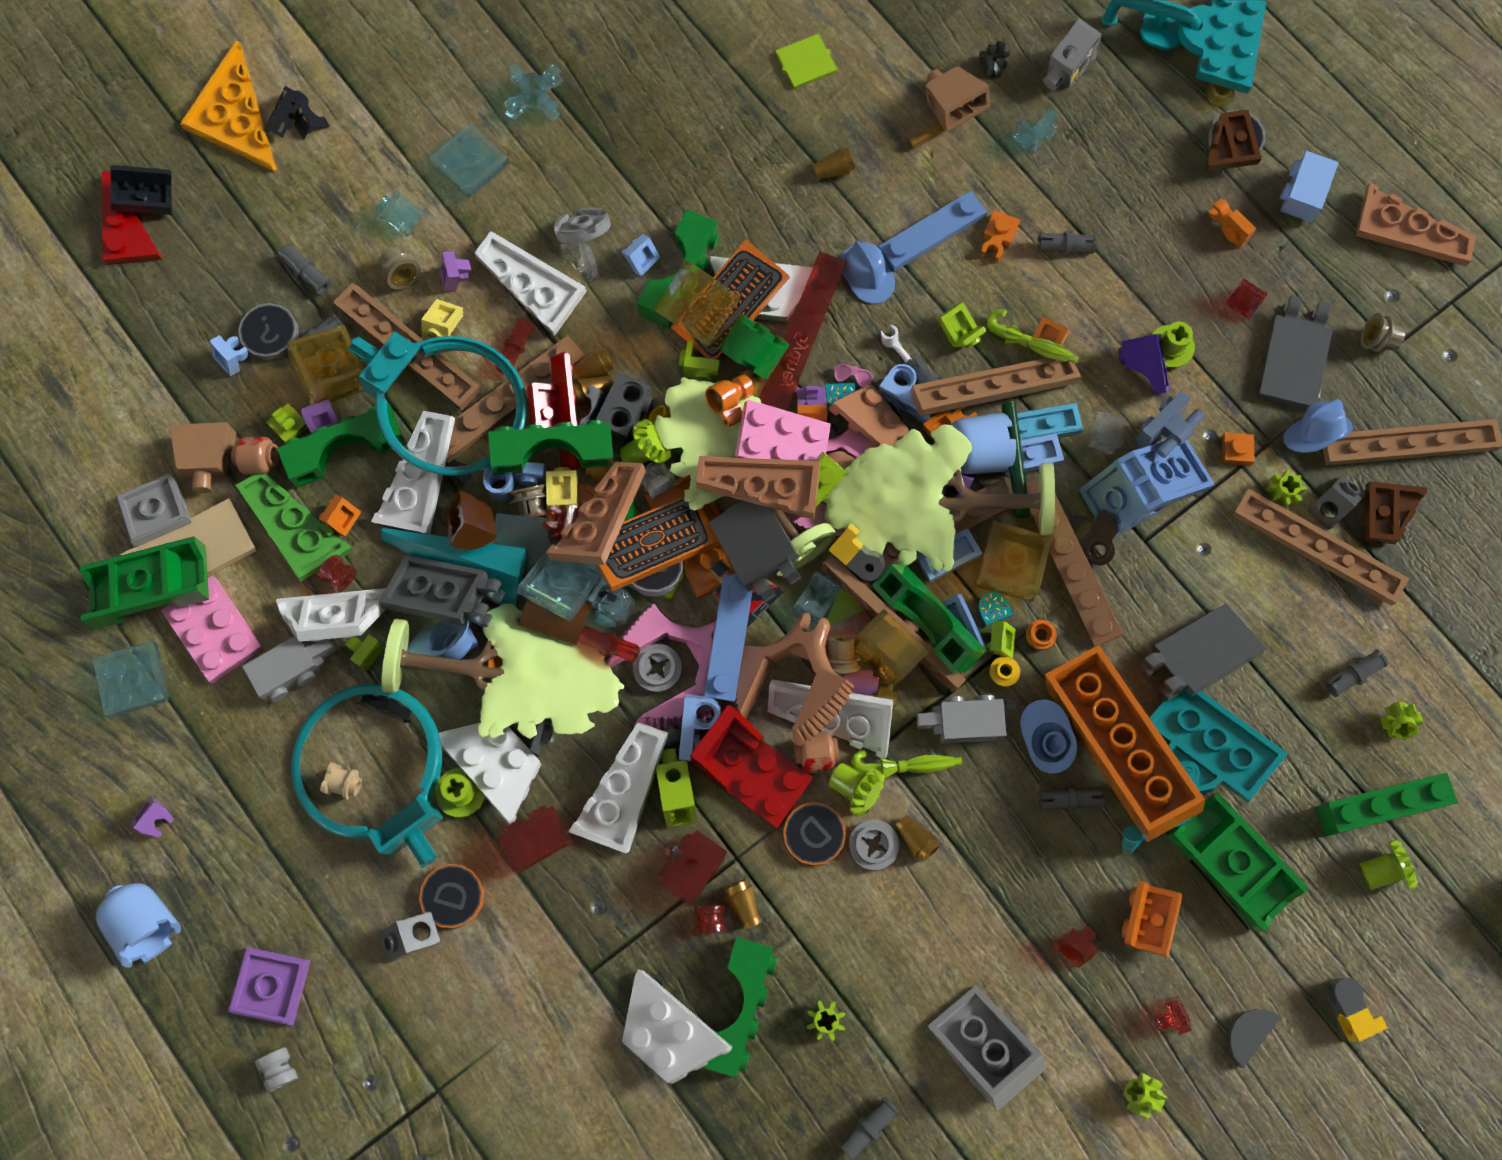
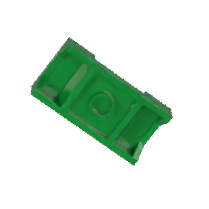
M195 536L79 566L80 573L89 588L90 609L81 615V621L94 630L122 623L123 616L172 603L177 604L179 607H184L209 600L206 546Z
M1218 792L1210 795L1205 800L1203 812L1192 817L1186 825L1176 827L1167 835L1188 860L1193 859L1236 905L1234 909L1256 933L1266 931L1272 919L1282 909L1309 889Z

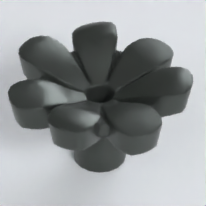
M1005 41L989 44L986 51L982 50L980 52L979 60L985 64L983 70L985 75L1000 78L1001 69L1004 70L1007 67V61L1004 58L1010 56V49L1005 47Z

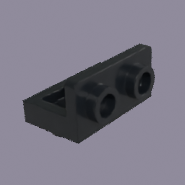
M118 165L110 166L111 211L172 215L171 170Z

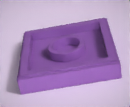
M246 947L228 1012L286 1025H294L311 960Z

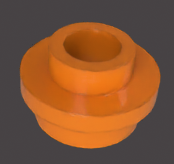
M1036 620L1026 630V640L1034 649L1046 650L1056 641V630L1046 620ZM1042 631L1046 636L1045 640L1037 639L1035 633Z

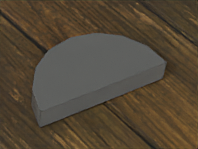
M1253 1009L1242 1012L1232 1021L1227 1035L1229 1036L1230 1054L1240 1068L1246 1066L1281 1016L1270 1010Z

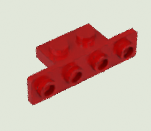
M561 352L550 359L552 384L531 383L527 385L531 425L539 424L545 428L555 427L556 424L562 422H570L573 425L579 424L575 413L576 394L572 384L573 365L570 362L569 352ZM559 448L561 467H568L571 470L581 467L580 462L573 454Z

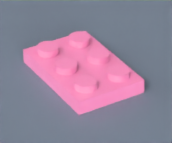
M747 400L743 407L735 457L814 461L822 451L825 453L827 451L831 424Z
M212 575L208 578L209 600L184 607H179L177 604L172 603L163 608L161 612L208 682L214 684L264 650V647L219 581Z

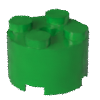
M741 313L720 349L738 364H743L749 369L754 370L753 373L768 380L790 344L777 335L771 334L770 330L757 321L754 322Z

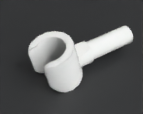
M889 325V331L892 336L887 337L881 331V342L885 347H892L906 363L911 357L898 341L897 327Z

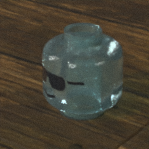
M603 585L591 605V612L594 615L593 620L608 629L624 626L636 604L634 598L630 595V588L625 586L611 592L608 585Z

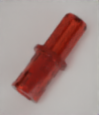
M522 318L517 319L509 338L504 340L503 344L505 346L501 352L513 367L520 354L525 352L524 346L531 331L534 329V325L531 322ZM495 365V369H497L500 373L504 374L502 370L497 365Z
M586 625L579 636V644L600 650L606 656L613 654L634 662L640 654V647L637 644L618 638L616 633L613 632L609 634Z

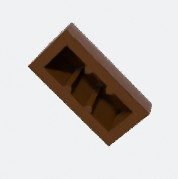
M459 490L445 512L449 544L462 550L482 548L490 544L497 537L491 503Z
M535 582L523 609L519 625L577 645L586 627L593 602Z

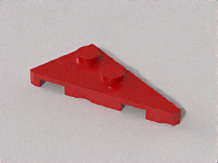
M109 170L101 171L103 261L106 265L161 260L162 255L154 245L136 213L111 211V175Z

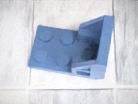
M1188 440L1182 446H1176L1166 458H1162L1156 452V449L1163 442L1133 450L1114 461L1079 489L1095 518L1102 510L1110 513L1116 523L1117 532L1115 537L1156 515L1171 503L1207 491L1215 485Z

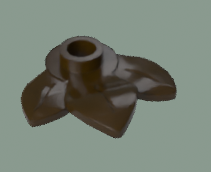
M1102 510L1096 516L1094 522L1083 516L1072 515L1069 522L1087 560L1097 566L1108 564L1115 555V547L1112 541L1116 535L1117 528L1113 517L1106 510ZM1098 545H1102L1106 549L1105 554L1101 557L1096 556L1094 553V549Z

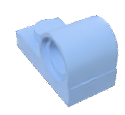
M898 364L884 378L878 392L887 403L891 405L892 401H894L901 411L924 423L932 418L933 414L920 416L911 397L910 389L912 385H915L916 373L911 366ZM903 379L908 383V385H897L895 383V380Z
M527 462L523 473L492 475L490 466L484 469L483 484L491 499L496 502H506L512 498V495L508 492L516 489V482H520L521 485L527 487L546 484L547 470L543 463ZM496 481H506L504 487L500 489L492 488Z
M685 694L679 760L691 761L690 755L700 743V734H695V729H710L720 716V706L715 699L695 694ZM702 705H708L713 708L715 715L712 719L704 721L698 717L697 709Z

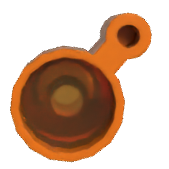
M742 374L733 378L732 382L723 380L708 387L705 391L706 401L710 409L721 416L724 426L728 428L741 422L743 411L740 408L739 399L745 400L753 396L754 386L751 379L747 375Z

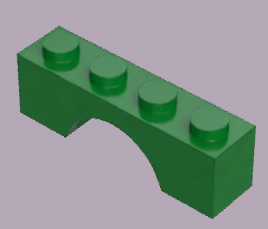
M686 209L674 232L675 245L685 257L683 265L674 275L659 280L649 279L637 302L638 316L670 329L673 321H677L682 315L684 309L682 304L686 296L690 298L696 286L695 279L698 273L702 274L708 264L707 256L710 250L717 248L721 237L718 234L717 221L689 209Z
M388 404V419L392 431L402 446L407 445L397 417L390 404ZM376 406L371 407L368 412L359 416H348L342 419L340 423L331 427L318 428L306 437L290 439L283 446L277 448L287 476L297 489L325 478V468L329 458L341 447L350 444H363L374 449L379 455L393 449L381 433L377 420Z
M592 420L586 422V425H573L570 422H562L556 424L555 427L543 428L542 425L533 424L526 426L525 429L513 430L512 427L503 426L496 428L495 431H488L492 475L523 473L528 460L535 453L547 448H560L570 452L578 459L583 469L613 466V449L610 423Z
M890 564L872 584V587L892 608L904 613L925 632L932 643L933 653L952 673L967 672L987 651L907 565Z
M1446 772L1327 802L1316 806L1315 809L1324 836L1327 837L1456 804L1458 801Z
M736 937L727 970L741 984L744 995L743 1008L738 1019L730 1027L715 1032L732 1046L730 1052L720 1054L708 1061V1064L702 1068L734 1078L737 1077L738 1071L745 1072L750 1053L744 1051L747 1039L754 1040L759 1020L753 1019L757 1006L763 1008L768 993V988L763 987L766 974L773 975L777 957L772 955V947Z

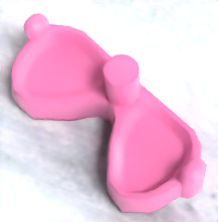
M839 364L834 367L835 378L840 382L847 379L850 375H854L860 387L864 388L874 379L870 371L856 366Z

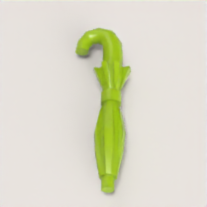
M1006 309L993 310L989 315L987 321L988 329L994 335L1006 339L1004 344H1020L1029 347L1042 357L1077 363L1078 356L1073 355L1072 352L1051 340L1032 338V336L1023 334L1014 324H1012L1011 328L998 324L997 318L1000 316L1005 317Z
M865 749L856 752L851 758L853 769L865 774L872 769H877L882 772L884 779L896 772L932 773L955 767V765H962L961 757L954 758L953 756L923 755L907 761L900 760L897 762L880 757V763L863 764L860 760L866 758Z

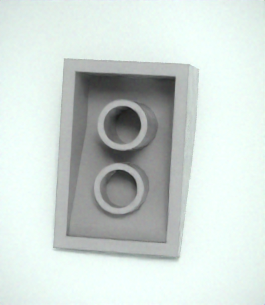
M977 985L972 987L928 1025V1029L974 1087L997 1112L1046 1069L1041 1052Z

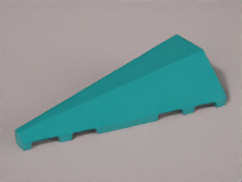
M382 528V541L397 547L407 555L486 571L489 579L501 581L498 590L505 591L501 603L497 604H513L518 608L523 588L521 583L528 557L525 548L490 543L479 549L462 550L450 546L449 537Z

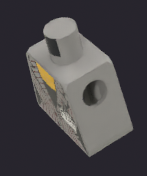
M1079 18L1050 56L1048 74L1043 79L1044 84L1054 91L1061 83L1066 87H1071L1095 60L1102 34Z

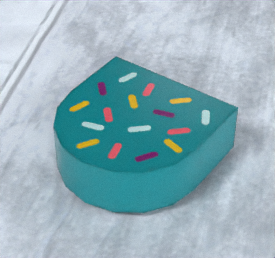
M855 383L826 384L827 407L829 408L833 402L854 393Z
M988 592L978 602L977 611L984 628L992 625L993 621H1002L1013 616L1008 601L998 592Z

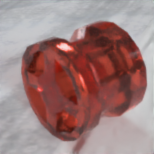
M336 554L322 564L317 577L323 582H329L331 588L336 593H340L354 580L357 570L351 565L346 566L343 563V559Z
M725 905L694 907V914L698 917L695 934L727 932V926L723 922V915L726 913Z

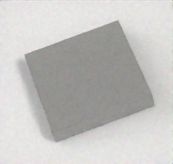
M173 472L116 496L130 542L135 547L192 523L177 477Z

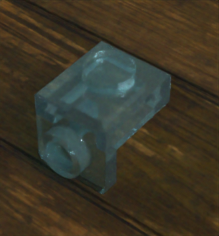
M1049 108L1035 127L1023 120H1019L1013 138L1021 146L1036 152L1044 140L1050 141L1057 131L1058 126L1055 123L1059 113Z
M396 191L389 197L386 194L382 197L376 206L379 212L375 219L379 222L384 219L407 237L424 214V211Z
M815 571L809 585L795 603L792 611L798 615L809 613L811 616L810 622L817 625L819 620L825 617L840 591L841 584Z

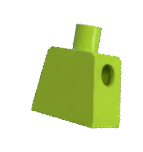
M678 749L664 750L661 755L662 764L656 766L667 828L698 823L687 761L679 760Z

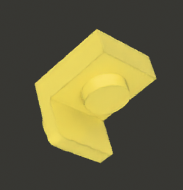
M436 299L421 319L422 339L451 336V332L463 317V308Z
M558 467L554 471H546L548 509L578 508L577 484L579 483V478L576 470H571L568 467Z

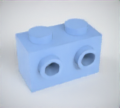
M1309 151L1305 152L1300 161L1295 159L1288 176L1292 177L1290 183H1286L1280 195V199L1284 200L1280 211L1312 223L1323 208L1339 162Z

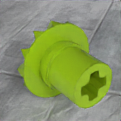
M1178 321L1156 329L1152 335L1161 334L1166 368L1171 367L1176 370L1183 365H1187L1195 351L1192 328L1185 322Z
M644 419L635 424L633 428L634 439L620 450V457L623 462L642 463L644 465L649 460L656 463L666 462L671 458V451L673 449L667 450L663 447L655 430V422L651 423L648 419Z
M841 763L834 770L829 781V787L847 797L851 801L850 812L860 817L868 813L870 808L875 805L877 798L880 797L879 794L884 788V775L877 769H872L867 774L860 773L850 766Z
M454 768L446 772L440 778L435 791L438 806L443 812L455 818L470 817L471 814L481 808L486 798L460 768Z
M1397 840L1387 841L1390 853H1383L1382 856L1359 863L1370 890L1392 883L1397 884L1401 880L1408 890L1417 887L1418 881L1413 866L1402 844Z

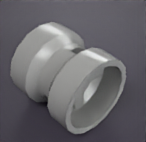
M287 1047L274 1051L255 1061L258 1072L264 1074L265 1080L263 1085L266 1093L282 1088L298 1079L296 1070L288 1064L290 1055Z

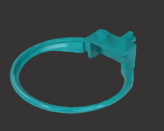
M397 332L391 335L380 350L359 336L351 341L348 351L368 363L359 378L362 390L376 399L377 420L381 433L389 446L411 465L430 473L450 476L471 474L491 466L490 455L473 462L471 465L461 467H444L430 464L411 454L396 438L389 423L388 402L385 400L384 394L408 363L415 361L421 353L426 358L443 352L467 351L489 359L502 370L513 388L516 398V417L512 428L513 430L524 429L527 416V397L522 380L513 365L501 353L489 345L460 336H440L412 343Z
M381 684L353 686L327 698L307 718L300 729L293 748L291 762L292 781L297 798L303 809L315 823L330 833L352 839H371L380 854L393 856L408 845L422 868L433 863L434 859L438 857L423 834L444 819L433 803V795L439 782L442 768V745L439 732L431 715L418 700L400 689L394 694L384 693ZM378 694L401 702L415 714L426 734L428 754L425 771L418 786L424 788L421 794L416 795L414 802L375 830H368L366 826H345L325 817L314 807L302 784L300 758L304 742L307 741L313 727L327 711L347 699L362 695Z

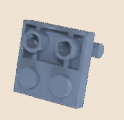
M1183 391L1174 399L1169 396L1160 406V413L1155 418L1152 416L1148 417L1139 428L1141 433L1134 442L1137 444L1135 450L1163 442L1156 449V452L1162 458H1166L1176 446H1182L1194 433L1193 429L1205 418L1204 413L1196 409L1184 421L1182 418L1191 397Z

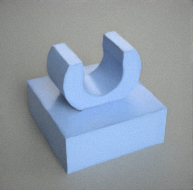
M644 234L634 239L627 249L622 250L634 273L640 276L661 258L651 239Z
M219 335L210 340L212 356L231 377L239 372L238 361L245 360L248 357V351L246 347L238 351L233 350L239 346L238 338L234 336L225 342Z

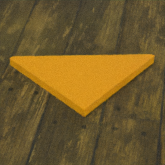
M235 41L180 125L182 129L275 172L277 168L267 133L264 129L265 126L243 49L240 43Z

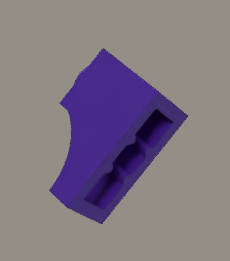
M1161 334L1121 341L1122 347L1118 348L1121 365L1125 364L1126 370L1134 369L1146 376L1155 394L1169 392L1170 386Z

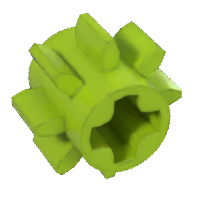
M1286 470L1282 476L1275 473L1270 478L1273 484H1270L1265 491L1270 493L1272 502L1282 504V507L1286 508L1291 502L1297 505L1302 500L1300 494L1306 491L1307 487L1302 486L1301 475L1296 476L1290 474L1289 470Z
M1398 701L1384 708L1386 716L1381 717L1380 721L1390 738L1395 736L1398 739L1406 740L1412 738L1415 734H1419L1417 725H1421L1424 722L1421 713L1417 712L1413 703L1408 705Z
M818 1001L817 1006L819 1010L816 1013L807 1011V1014L813 1017V1023L809 1024L807 1029L816 1028L818 1030L817 1040H820L823 1033H826L834 1041L835 1036L833 1032L836 1029L845 1030L839 1024V1018L844 1017L846 1014L845 1012L836 1013L834 1011L836 1005L834 1001L830 1003L829 1008H824L823 1003ZM823 1011L827 1015L834 1016L835 1021L830 1023L831 1029L829 1030L825 1026H818L817 1023L822 1018L821 1012Z
M1140 1073L1139 1079H1129L1123 1096L1130 1102L1127 1105V1109L1147 1119L1150 1118L1151 1113H1161L1167 1098L1160 1090L1163 1083L1143 1073Z

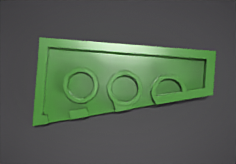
M254 474L236 484L237 490L300 582L353 552L349 544L338 538L327 525L322 524L306 507L295 501L285 489L267 474Z

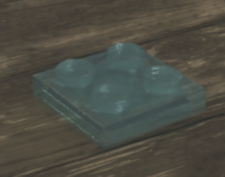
M469 123L429 157L431 163L468 199L510 164L509 158L472 123Z
M545 552L518 585L517 593L571 622L600 584L602 574L581 563L550 560Z
M149 641L92 658L105 717L112 718L170 700L158 644L155 641Z

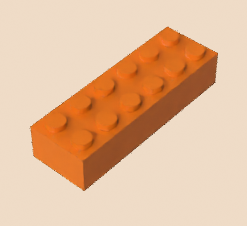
M1100 645L1045 674L1047 691L1067 714L1072 729L1137 828L1141 831L1146 842L1203 812L1204 797Z

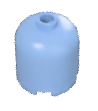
M995 413L955 420L950 424L966 436L972 446V451L968 454L966 462L960 467L962 474L1007 472V467L1014 465L1016 439H1010L1007 427H1011L1012 422L1006 414Z
M141 883L125 886L118 885L106 893L105 899L101 902L96 912V922L99 930L121 965L127 968L132 967V961L141 958L145 963L158 956L172 944L169 940L174 932L178 934L181 932V925L155 891Z

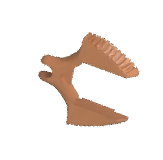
M809 613L800 614L789 633L767 646L756 647L744 644L735 698L736 710L747 720L751 708L755 707L771 672L772 662L776 663L790 655L809 660L816 676L792 728L793 742L798 746L805 744V740H812V736L816 737L819 734L818 731H822L824 726H827L829 721H832L833 717L838 715V711L842 710V706L846 704L845 701L849 699L848 695L852 693L851 689L854 688L851 682L839 676L831 668L828 661L825 644L830 631L829 621L821 618L816 628L811 632H807L811 620Z

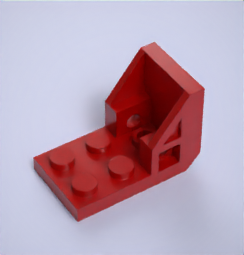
M729 704L690 755L692 766L702 775L775 829H778L813 780L811 775L765 743L764 737Z

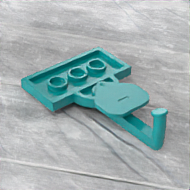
M1110 0L1101 18V22L1105 26L1115 25L1118 21L1117 13L1121 6L1142 12L1144 15L1140 36L1146 44L1162 50H1170L1182 44L1189 52L1199 56L1196 79L1248 94L1252 88L1267 1L1210 0L1209 6L1199 5L1188 8L1166 0Z
M1185 690L1168 702L1165 699L1150 717V720L1165 742L1169 744V748L1201 794L1212 792L1222 784L1246 803H1249L1288 755L1287 752L1202 691L1191 697ZM1191 818L1177 825L1176 827L1186 825L1191 820ZM1136 825L1128 826L1123 830L1121 850L1125 854L1134 852L1144 840L1141 831Z

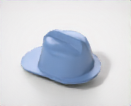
M858 240L853 246L843 251L839 267L853 293L860 300L870 304L885 302L891 297L895 290V278L882 251L876 245L868 242L861 243Z
M1341 400L1319 401L1309 405L1303 418L1286 429L1283 435L1284 443L1295 452H1316L1348 436L1353 430L1352 422L1345 416Z
M466 619L463 626L440 621L420 631L410 642L407 651L409 653L460 660L466 653L478 646V641L468 627L469 619Z
M1043 699L1029 704L1022 713L1020 725L1030 757L1034 765L1041 771L1050 774L1061 773L1072 765L1078 751L1077 741L1068 716L1063 708L1054 701Z

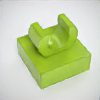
M288 403L283 408L277 409L272 414V417L266 421L267 425L285 443L290 439L298 438L308 429L305 420Z
M993 621L992 628H982L983 634L991 636V642L985 644L986 652H993L999 657L1013 658L1016 629L1005 621Z
M370 635L363 642L354 636L345 643L354 652L350 660L365 672L370 669L385 649L378 640Z

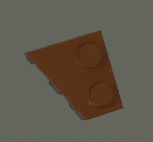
M1249 110L1221 113L1215 128L1205 171L1258 165L1262 158Z
M1371 481L1365 485V541L1387 544L1399 542L1406 530L1407 523L1413 518L1420 500L1426 495L1427 488Z

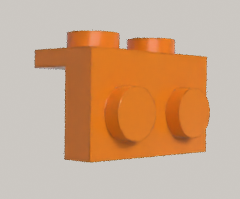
M1138 881L1137 888L1132 889L1129 898V906L1132 907L1130 919H1125L1122 927V937L1125 938L1124 943L1133 949L1169 957L1182 894Z

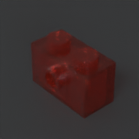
M546 805L541 806L529 814L531 818L521 824L518 821L513 822L501 830L503 834L497 837V840L514 872L520 874L574 842L553 806L549 808Z
M698 830L693 835L689 833L685 835L677 847L681 851L674 862L669 859L659 873V876L662 877V880L659 882L660 885L691 907L728 855V851Z

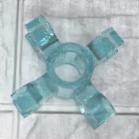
M516 62L507 68V71L511 74L509 76L510 81L521 90L519 94L508 98L504 102V106L508 109L506 113L513 120L517 119L526 108L534 111L541 109L552 122L561 115L557 110L559 108L557 102L547 96L548 90L559 86L563 82V78L560 76L562 71L555 64L550 65L541 76L536 73L525 74Z

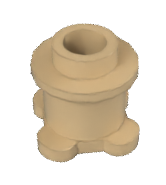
M331 762L327 767L320 791L328 795L332 793L343 795V799L349 800L352 795L356 796L358 794L362 778L359 777L358 770L348 771L341 769L340 765Z

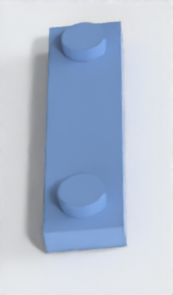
M970 191L879 245V249L882 251L888 265L895 272L986 217L987 210L974 193Z
M724 574L722 578L704 697L735 702L753 592V590L749 592L743 586L738 576Z

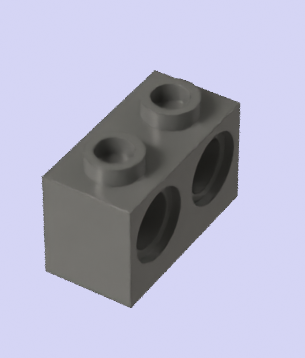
M618 372L596 420H601L603 423H610L612 440L624 445L632 441L635 424L641 421L644 413L648 414L653 406L654 397H652L651 385ZM631 394L639 396V399L634 402L625 400ZM619 419L627 421V424L623 427H615L613 425Z

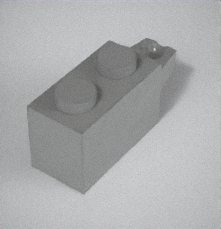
M293 636L242 667L261 699L267 703L271 701L278 702L287 697L288 691L298 685L305 686L316 679V675L322 672L320 667L325 664L323 659L336 652V649L330 639H323L315 643L313 641L299 642Z
M980 695L973 701H964V698L961 696L948 697L939 706H932V713H920L916 716L917 729H934V735H940L941 744L1002 741L1007 736L1003 699H994V695Z

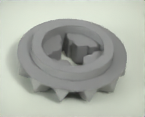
M648 645L640 650L634 659V677L637 683L647 691L661 693L672 688L680 679L682 670L681 660L678 654L667 645ZM649 659H652L658 665L665 663L663 667L665 678L657 673L653 675L649 673L652 670Z
M867 820L860 823L851 833L849 849L853 860L862 868L877 871L888 867L894 862L899 852V839L895 830L886 822ZM880 833L879 845L886 852L876 850L868 857L869 846L861 839L872 841Z

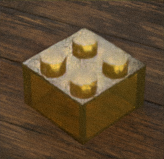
M685 261L653 310L708 347L740 297L693 263Z
M344 325L287 342L290 364L309 405L327 399L332 402L363 392L359 376L365 367L359 357L348 351L352 340Z
M993 521L987 533L974 587L1033 602L1039 594L1052 537L1041 536L1037 532Z
M885 609L854 639V653L860 656L859 661L864 664L868 662L876 670L874 674L878 676V679L885 685L890 683L893 687L903 680L929 653Z

